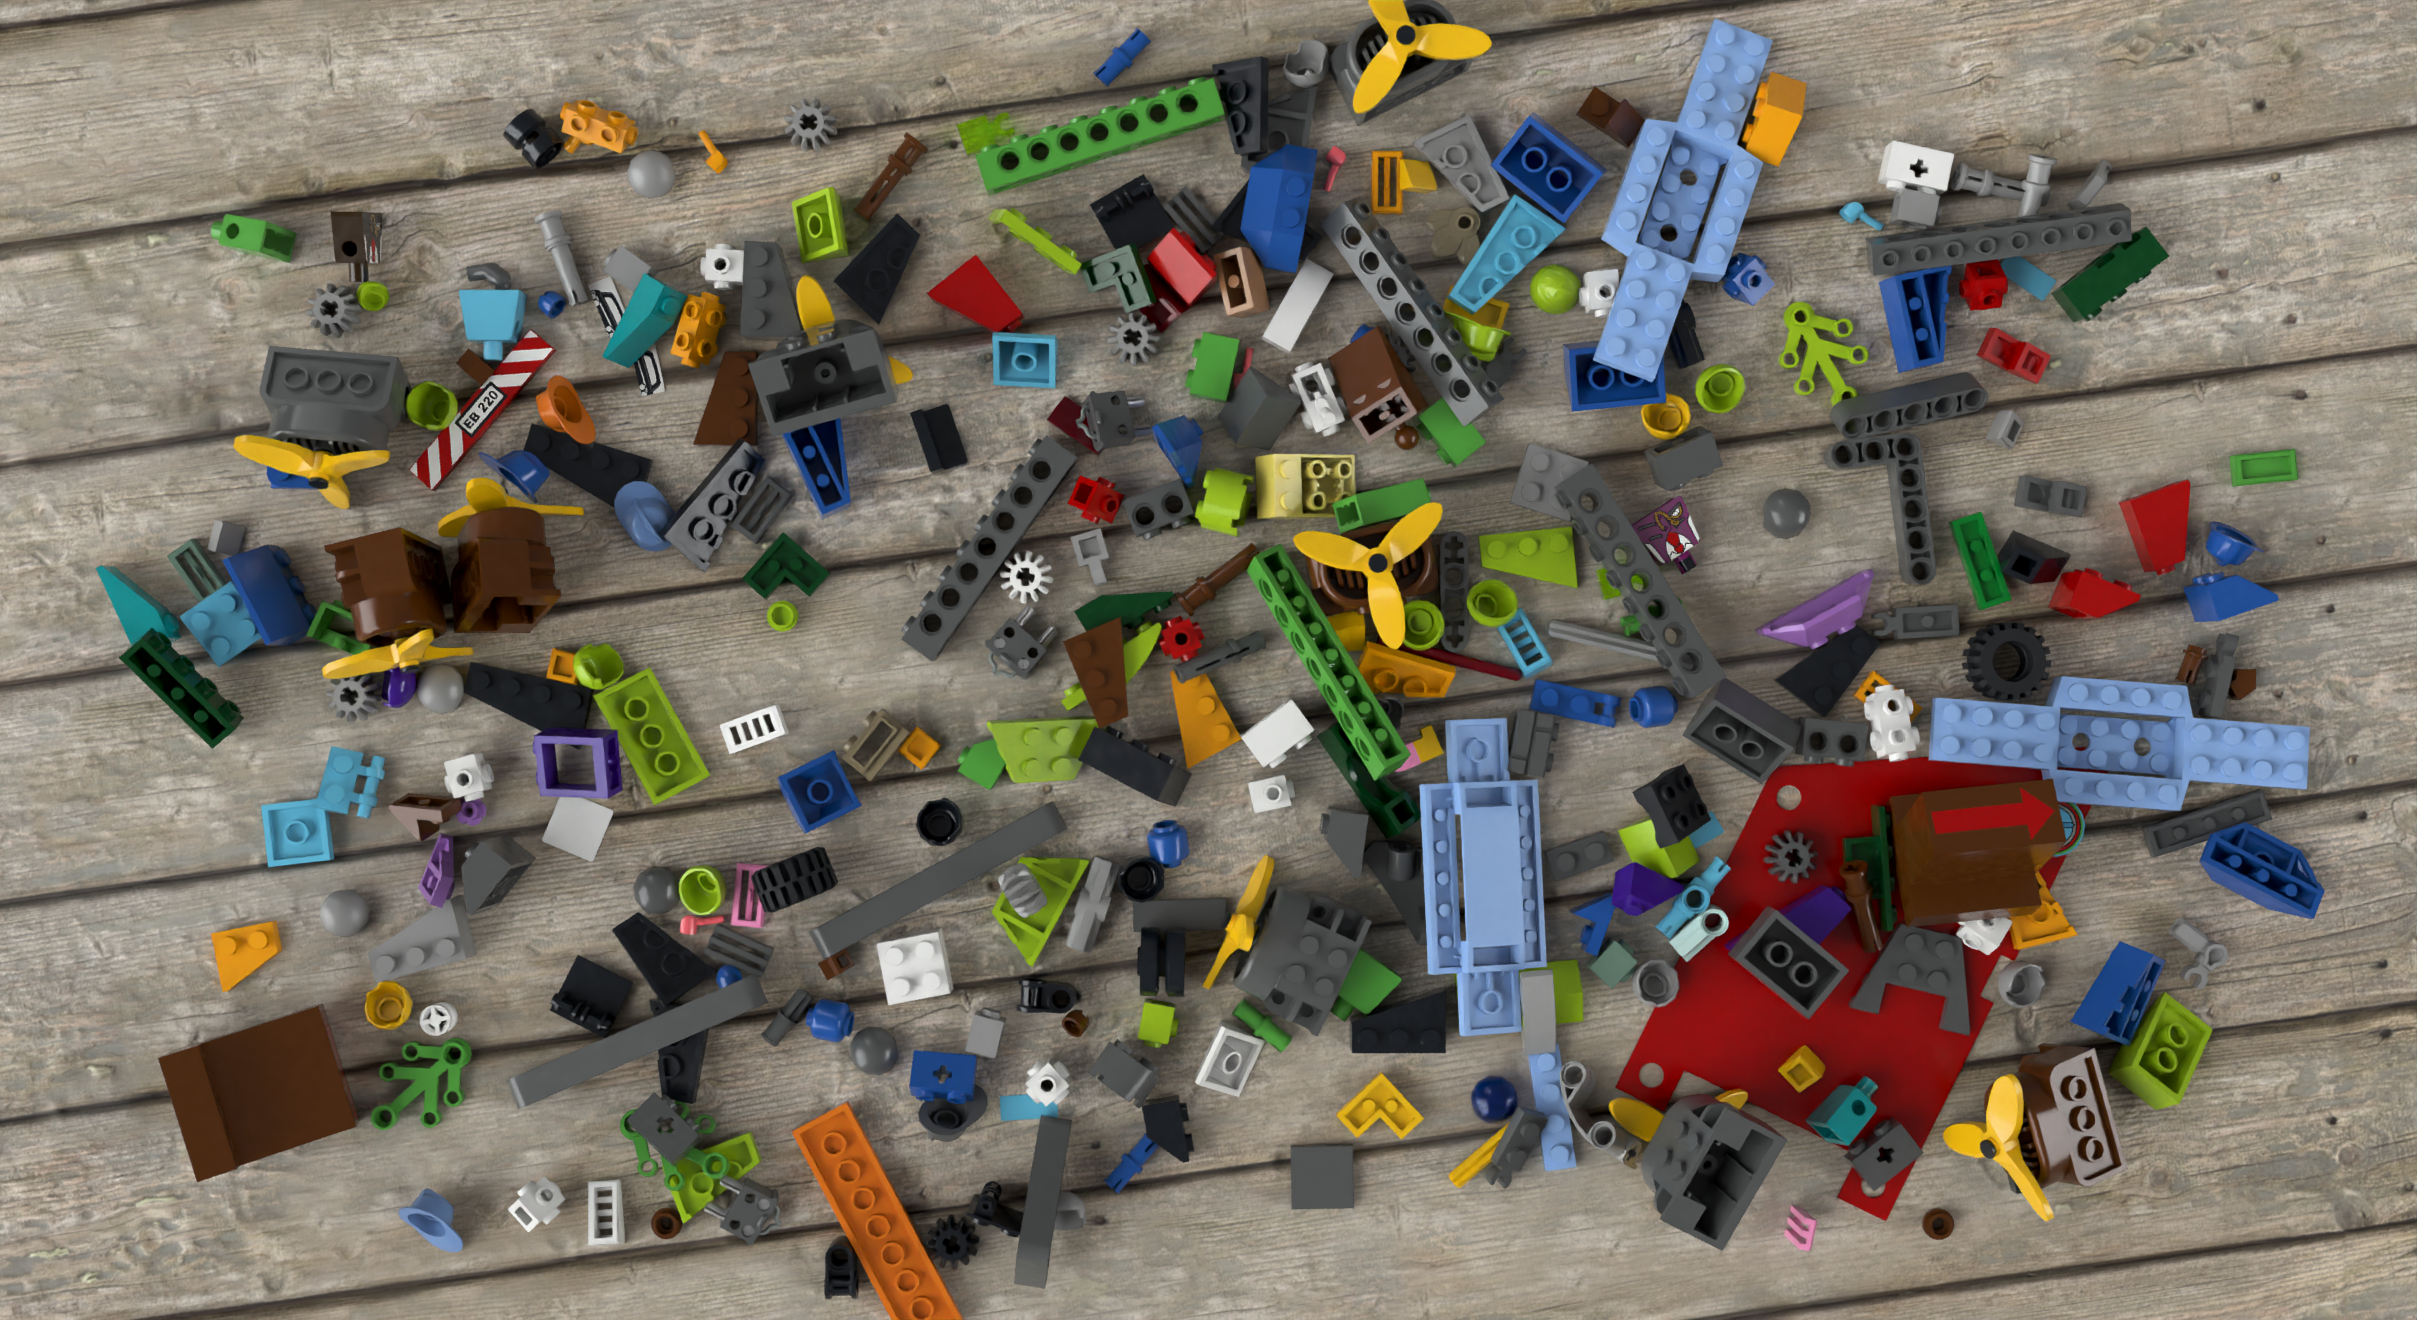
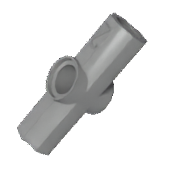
M1095 856L1086 885L1082 887L1074 913L1076 915L1066 946L1091 954L1098 936L1101 922L1104 923L1112 899L1110 894L1120 867L1119 863Z

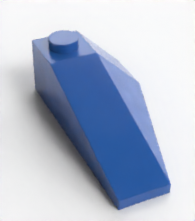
M1185 415L1156 424L1152 427L1155 441L1190 490L1195 485L1202 448L1200 436L1204 434L1194 418L1188 421Z

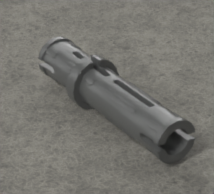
M1257 630L1237 640L1229 639L1221 647L1174 665L1176 677L1183 684L1190 679L1228 663H1239L1242 661V657L1261 649H1266L1264 637Z

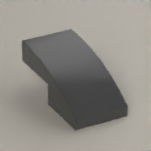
M2027 475L2019 476L2014 506L2060 515L2082 517L2087 486L2064 481H2050Z

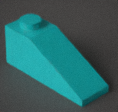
M644 273L602 357L630 368L674 324L688 296L671 285Z
M101 565L96 568L131 645L151 628L156 632L166 635L171 643L181 638L178 631L180 629L179 622L175 615L170 613L166 607L116 567Z

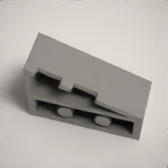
M461 895L446 900L442 908H434L367 953L375 983L477 955Z

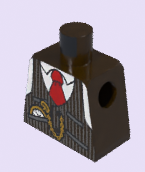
M331 211L336 263H349V282L369 281L368 263L381 262L382 213Z

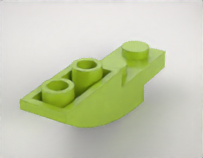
M1148 621L1135 630L1138 636L1129 642L1122 638L1126 684L1141 669L1155 647L1163 628L1159 622L1153 625L1151 621ZM1078 682L1065 690L1066 698L1061 700L1066 710L1070 711L1085 701L1087 698L1081 684Z

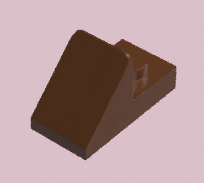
M1595 86L1576 114L1627 149L1645 121L1626 99H1623L1620 103Z
M408 793L389 805L390 811L420 841H424L438 832L440 829L439 824L448 822L450 817L462 810L460 798Z

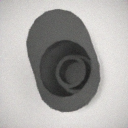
M975 1084L973 1101L966 1100L964 1104L950 1103L944 1098H934L933 1101H925L918 1112L919 1122L928 1131V1138L931 1141L951 1142L957 1140L963 1135L967 1127L976 1122L985 1113L988 1105L987 1095L980 1086Z

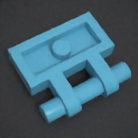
M331 746L315 808L347 815L350 803L358 804L357 816L369 819L371 810L376 807L378 798L375 796L379 781L384 779L385 771L383 766L385 758L373 756L370 767L361 765L363 753ZM358 776L367 778L363 794L354 793Z

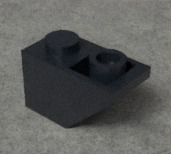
M2014 530L1997 555L2002 573L2029 584L2055 582L2070 558L2069 553Z
M1179 1095L1145 1100L1142 1104L1147 1138L1181 1162H1189V1153L1194 1152L1192 1133H1185L1184 1122L1189 1121L1186 1102L1180 1103Z

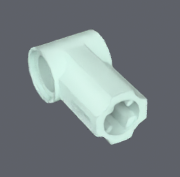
M1709 904L1706 910L1697 913L1668 942L1688 962L1716 936L1725 933L1729 925L1728 917L1717 905ZM1711 913H1717L1720 915L1719 924L1712 928L1706 927V917Z

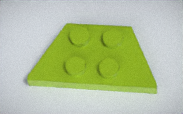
M1094 716L987 721V727L994 736L998 745L996 747L1006 763L1008 774L1015 783L1074 780L1083 764L1078 759L1094 727H1098Z
M1022 856L1017 863L1021 862L1030 869L1045 892L1047 904L1034 915L1031 914L1023 918L1015 911L1002 891L991 912L999 924L1003 926L1008 937L1017 946L1029 966L1033 967L1090 860L1086 858Z

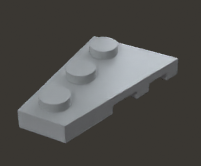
M1470 114L1413 141V145L1480 214L1509 201L1510 197L1498 172L1490 166L1493 162Z

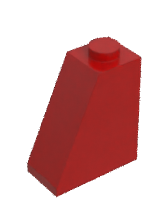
M974 255L927 292L934 303L992 333H1014L1022 326L1020 321L1025 318L977 255Z
M2189 479L2177 481L2119 502L2144 572L2156 571L2157 576L2176 570L2174 564L2185 561L2191 487Z

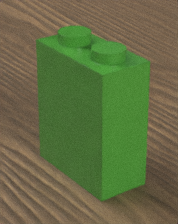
M1424 478L1355 494L1334 502L1332 505L1340 533H1345L1404 518L1418 507L1430 503L1431 493L1428 486L1425 485Z

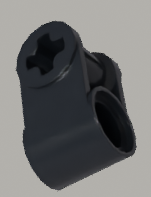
M1019 978L1018 984L1021 985L1020 1004L1017 1005V1011L1062 1014L1070 1011L1077 1002V990L1070 983L1046 981L1037 978ZM1056 991H1066L1070 996V1003L1068 1005L1058 1004L1054 996Z
M845 1236L834 1239L825 1254L824 1293L826 1300L832 1299L833 1296H851L852 1299H858L859 1296L857 1254L849 1239ZM838 1248L844 1249L848 1253L849 1258L845 1260L838 1259L834 1255L833 1250Z

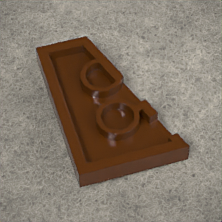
M725 351L693 445L733 446L741 438L750 446H757L758 392L748 366V362L757 360V352Z
M1120 617L1063 641L1099 728L1129 716Z

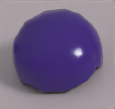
M400 667L384 672L381 696L383 700L389 701V703L383 702L384 706L400 708L411 700L417 688L415 672L401 674Z

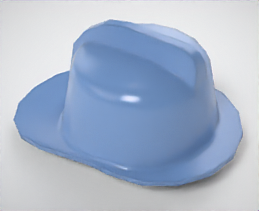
M633 481L624 485L616 495L614 508L618 520L629 536L639 547L648 551H661L670 547L671 544L659 532L673 517L675 512L661 492L655 486L644 481Z
M426 1188L421 1191L410 1207L399 1209L398 1215L401 1219L414 1227L432 1245L448 1252H459L462 1250L463 1241L451 1227L454 1208L441 1195Z

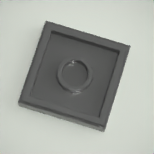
M1352 1144L1290 1145L1292 1209L1354 1208Z

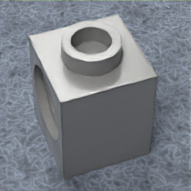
M1905 188L1895 193L1889 224L1920 231L1932 228L1934 224L1939 222L1942 206L1938 205L1940 196Z
M622 245L618 250L613 249L604 262L606 266L603 269L604 272L633 293L644 273L655 277L658 271Z
M983 1008L982 1011L977 1010L973 1017L965 1051L995 1059L1007 1018L1001 1017V1012L995 1009Z

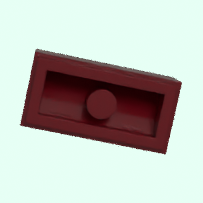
M1145 264L1144 268L1157 302L1138 310L1147 316L1150 323H1155L1156 329L1162 334L1188 310V307L1150 265Z
M1064 396L1049 415L1047 421L1099 457L1104 448L1097 452L1094 449L1092 438L1086 435L1084 429L1077 427L1076 419L1081 417L1082 407ZM1085 413V420H1084L1082 423L1085 424V425L1088 427V429H1089V425H1088V421H1087V417H1086V413Z

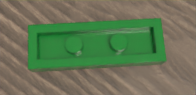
M1982 512L1948 522L1978 610L2012 600Z

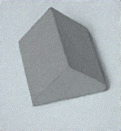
M2000 410L1997 412L1985 439L2011 450L2024 426V421L2014 411Z
M215 519L208 550L230 556L240 554L247 527Z

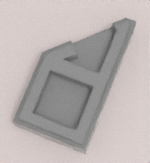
M2102 159L2067 205L2073 210L2087 207L2108 179L2107 174L2111 171L2112 165L2105 159Z

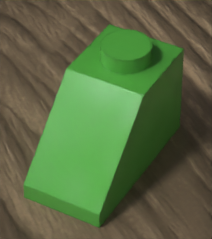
M995 739L976 743L972 748L966 746L957 760L961 764L958 772L988 790L994 787L1006 767V763L996 747L998 745Z

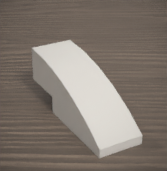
M1306 259L1266 329L1262 340L1290 354L1334 273Z

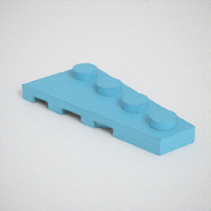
M1514 194L1447 298L1473 315L1566 228Z

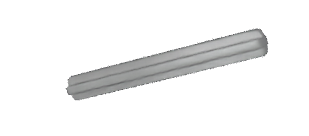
M1551 620L1549 622L1547 630L1549 636L1658 661L1655 655L1657 650L1652 642L1558 620ZM1684 655L1682 658L1684 668L1692 669L1693 661L1688 655Z

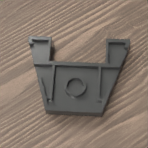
M1897 923L1879 952L1877 961L1870 972L1863 978L1861 987L1856 995L1852 996L1848 1006L1879 1014L1886 983L1946 997L1938 1028L1969 1036L1970 1023L1962 939L1949 934L1919 927H1906V924Z

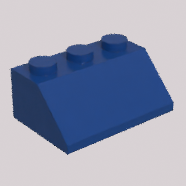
M1532 112L1490 165L1562 223L1566 222L1607 170L1535 112Z
M1599 341L1563 344L1565 379L1572 412L1666 403L1664 354L1656 377L1650 382L1594 361L1593 357Z
M267 544L222 560L265 645H290L307 636L317 610L311 603L308 604L303 594L305 587L300 578L293 575L289 567L291 564L290 557L283 548Z

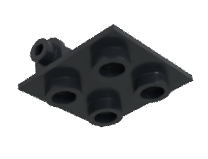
M1144 174L1090 204L1115 250L1132 243H1136L1137 249L1174 228L1155 195L1150 181L1146 179Z
M577 955L559 993H555L550 1002L552 1004L550 1011L606 1038L634 982Z
M995 1181L987 1182L980 1196L974 1194L966 1215L972 1217V1221L982 1226H989L990 1224L1001 1228V1232L1010 1237H1019L1024 1213L999 1204L998 1201L1002 1193L1000 1184Z

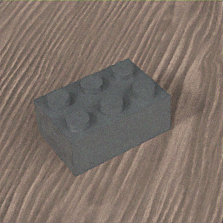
M1769 906L1764 909L1728 953L1730 957L1807 1019H1810L1849 971V969L1786 917Z

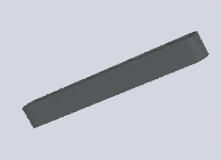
M1052 801L820 925L809 933L822 958L826 959L1067 829V826Z
M754 974L508 1079L507 1083L517 1108L520 1109L767 1004L768 1001L757 975Z

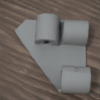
M1578 1061L1567 1062L1560 1071L1561 1092L1566 1109L1575 1127L1594 1147L1612 1155L1624 1165L1635 1170L1637 1165L1634 1163V1160L1641 1150V1141L1617 1124L1600 1121L1594 1125L1585 1109L1584 1103L1596 1085V1074L1591 1068ZM1582 1072V1079L1577 1083V1075Z

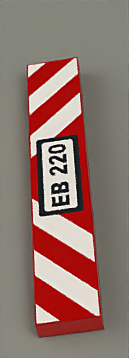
M530 329L499 364L488 380L480 386L461 408L452 423L442 430L411 466L409 471L431 490L436 491L556 352V349L534 330Z

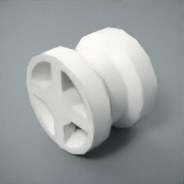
M438 1002L426 1007L422 1011L420 1025L427 1034L439 1036L450 1031L456 1025L458 1014L455 1007L450 1003Z

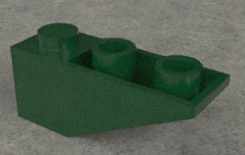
M1170 591L1101 595L1074 612L1086 631L1120 617L1122 627L1127 625L1130 630L1144 622L1145 619L1142 615L1152 609L1157 614L1171 606L1172 603L1169 599L1174 597V594Z

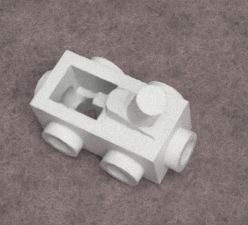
M1312 361L1296 367V374L1291 376L1293 383L1289 384L1288 387L1291 394L1302 400L1305 412L1300 415L1307 431L1313 429L1315 435L1322 432L1324 437L1339 432L1341 430L1339 425L1345 422L1343 415L1348 414L1342 398H1335L1331 388L1335 385V381L1329 368L1323 370L1321 363L1313 365ZM1308 381L1316 382L1317 389L1314 392L1306 389L1305 385Z
M1894 685L1876 687L1875 693L1866 697L1864 704V713L1867 720H1870L1872 728L1870 735L1871 746L1877 752L1878 759L1889 758L1890 762L1909 759L1908 754L1916 751L1915 745H1918L1920 741L1918 729L1915 726L1911 727L1909 715L1913 713L1912 699L1910 696H1905L1904 689L1895 690ZM1889 701H1891L1893 711L1888 708Z

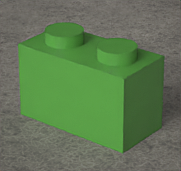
M1203 332L1202 339H1195L1192 357L1197 358L1195 370H1188L1185 387L1191 388L1190 396L1226 404L1239 348V339Z
M1443 397L1416 418V421L1419 423L1416 426L1417 431L1426 441L1431 439L1439 448L1435 452L1446 466L1451 463L1455 468L1486 443L1472 423L1463 427Z

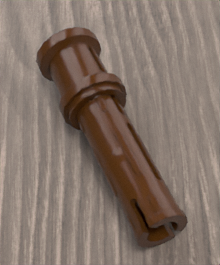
M907 132L904 135L905 140L896 152L889 154L887 160L889 164L871 185L859 204L853 209L867 221L871 220L870 218L889 196L903 175L907 176L912 173L911 167L921 154L928 152V149ZM912 147V148H913L912 152H911V153L908 155V157L904 160L903 157H904L905 154L908 152V150ZM896 168V173L893 176H890V174ZM886 180H888L886 186L883 188V190L880 192V194L877 196L874 202L871 203V199L874 197V195L877 193V191L880 189L883 183Z
M1250 543L1205 578L1203 576L1197 577L1195 579L1196 583L1187 590L1174 594L1186 613L1192 617L1194 610L1208 600H1215L1218 590L1248 569L1254 556L1260 552L1258 551L1250 558H1247V556L1257 548Z
M1862 860L1846 862L1839 868L1840 875L1845 879L1847 887L1845 896L1853 904L1862 948L1865 952L1873 953L1876 952L1874 944H1876L1878 950H1881L1883 943L1880 938L1871 901L1874 889L1868 882L1866 874L1868 872V865Z

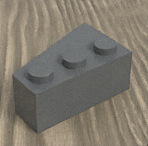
M744 241L740 335L747 340L782 341L789 334L804 329L783 250L776 242Z

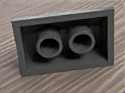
M1724 678L1716 683L1706 695L1682 736L1762 784L1795 749L1802 725L1729 679Z
M508 835L485 839L480 843L476 841L472 844L464 855L467 860L461 866L466 911L470 915H475L498 907L536 857Z

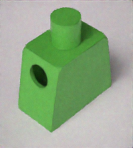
M230 214L224 216L223 222L215 221L212 224L211 236L213 239L219 240L221 246L241 253L286 263L291 261L297 234L293 231L267 221Z
M1360 947L1338 993L1340 997L1330 1011L1344 1022L1355 1007L1368 1015L1402 981V978Z

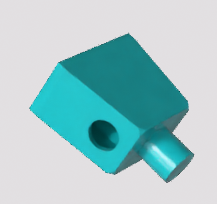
M1863 1076L1855 1086L1840 1085L1805 1121L1826 1142L1849 1146L1876 1112L1877 1107L1869 1099L1879 1088L1866 1076Z

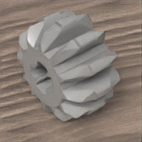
M804 98L801 99L802 108L798 109L795 105L790 106L795 115H786L784 117V120L791 124L784 131L786 135L793 136L790 142L794 146L801 143V149L804 152H808L812 144L815 151L819 152L821 151V141L828 146L832 143L827 134H837V129L830 126L837 122V118L835 115H829L831 108L828 104L820 107L819 99L814 98L811 106H809ZM810 120L817 127L814 130L807 128L805 125L807 121Z
M327 284L326 291L321 288L315 289L318 298H308V302L313 304L314 308L306 311L308 316L314 317L310 323L311 326L320 328V333L325 336L332 333L334 337L339 338L342 336L343 330L347 333H352L351 323H361V319L356 317L355 313L363 310L362 306L355 304L357 301L356 294L349 293L348 287L343 285L337 289L334 284ZM334 305L338 306V309L335 310L338 311V313L335 316H332L331 313H334V311H332L331 308Z
M1134 312L1129 313L1130 322L1127 323L1121 315L1118 316L1117 320L1121 327L1119 328L1112 324L1109 326V330L1117 336L1106 338L1107 343L1117 344L1110 349L1111 355H1116L1122 351L1119 357V362L1122 364L1128 356H1131V365L1136 366V356L1139 355L1142 361L1147 363L1149 359L1145 351L1147 350L1152 354L1157 352V348L1149 343L1160 340L1159 335H1148L1156 329L1155 323L1144 327L1147 316L1142 315L1139 321L1135 322ZM1132 332L1134 336L1141 335L1142 338H1138L1139 344L1137 346L1124 342V340L1128 341V333Z
M365 674L364 676L359 675L340 678L341 680L332 679L330 681L335 690H328L326 695L329 697L333 696L334 701H331L327 706L329 708L338 707L335 714L337 718L346 716L347 722H355L358 717L361 721L368 720V712L376 713L378 711L373 702L382 701V696L375 695L374 691L379 690L381 686L378 683L371 684L373 675ZM352 691L358 692V697L354 698L357 701H351L350 694H354Z
M1020 862L1015 866L1012 865L998 877V883L1006 898L1021 917L1026 918L1031 914L1034 915L1047 904L1045 892L1025 864Z

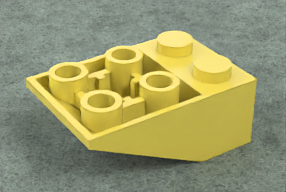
M1269 454L1255 457L1257 519L1336 518L1332 503L1356 494L1355 455Z

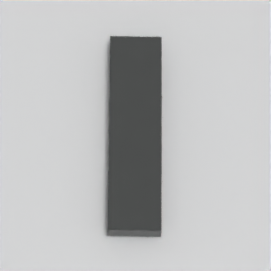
M2258 789L2143 826L2141 829L2150 857H2158L2207 841L2211 833L2244 822L2253 826L2272 820V816L2264 791Z

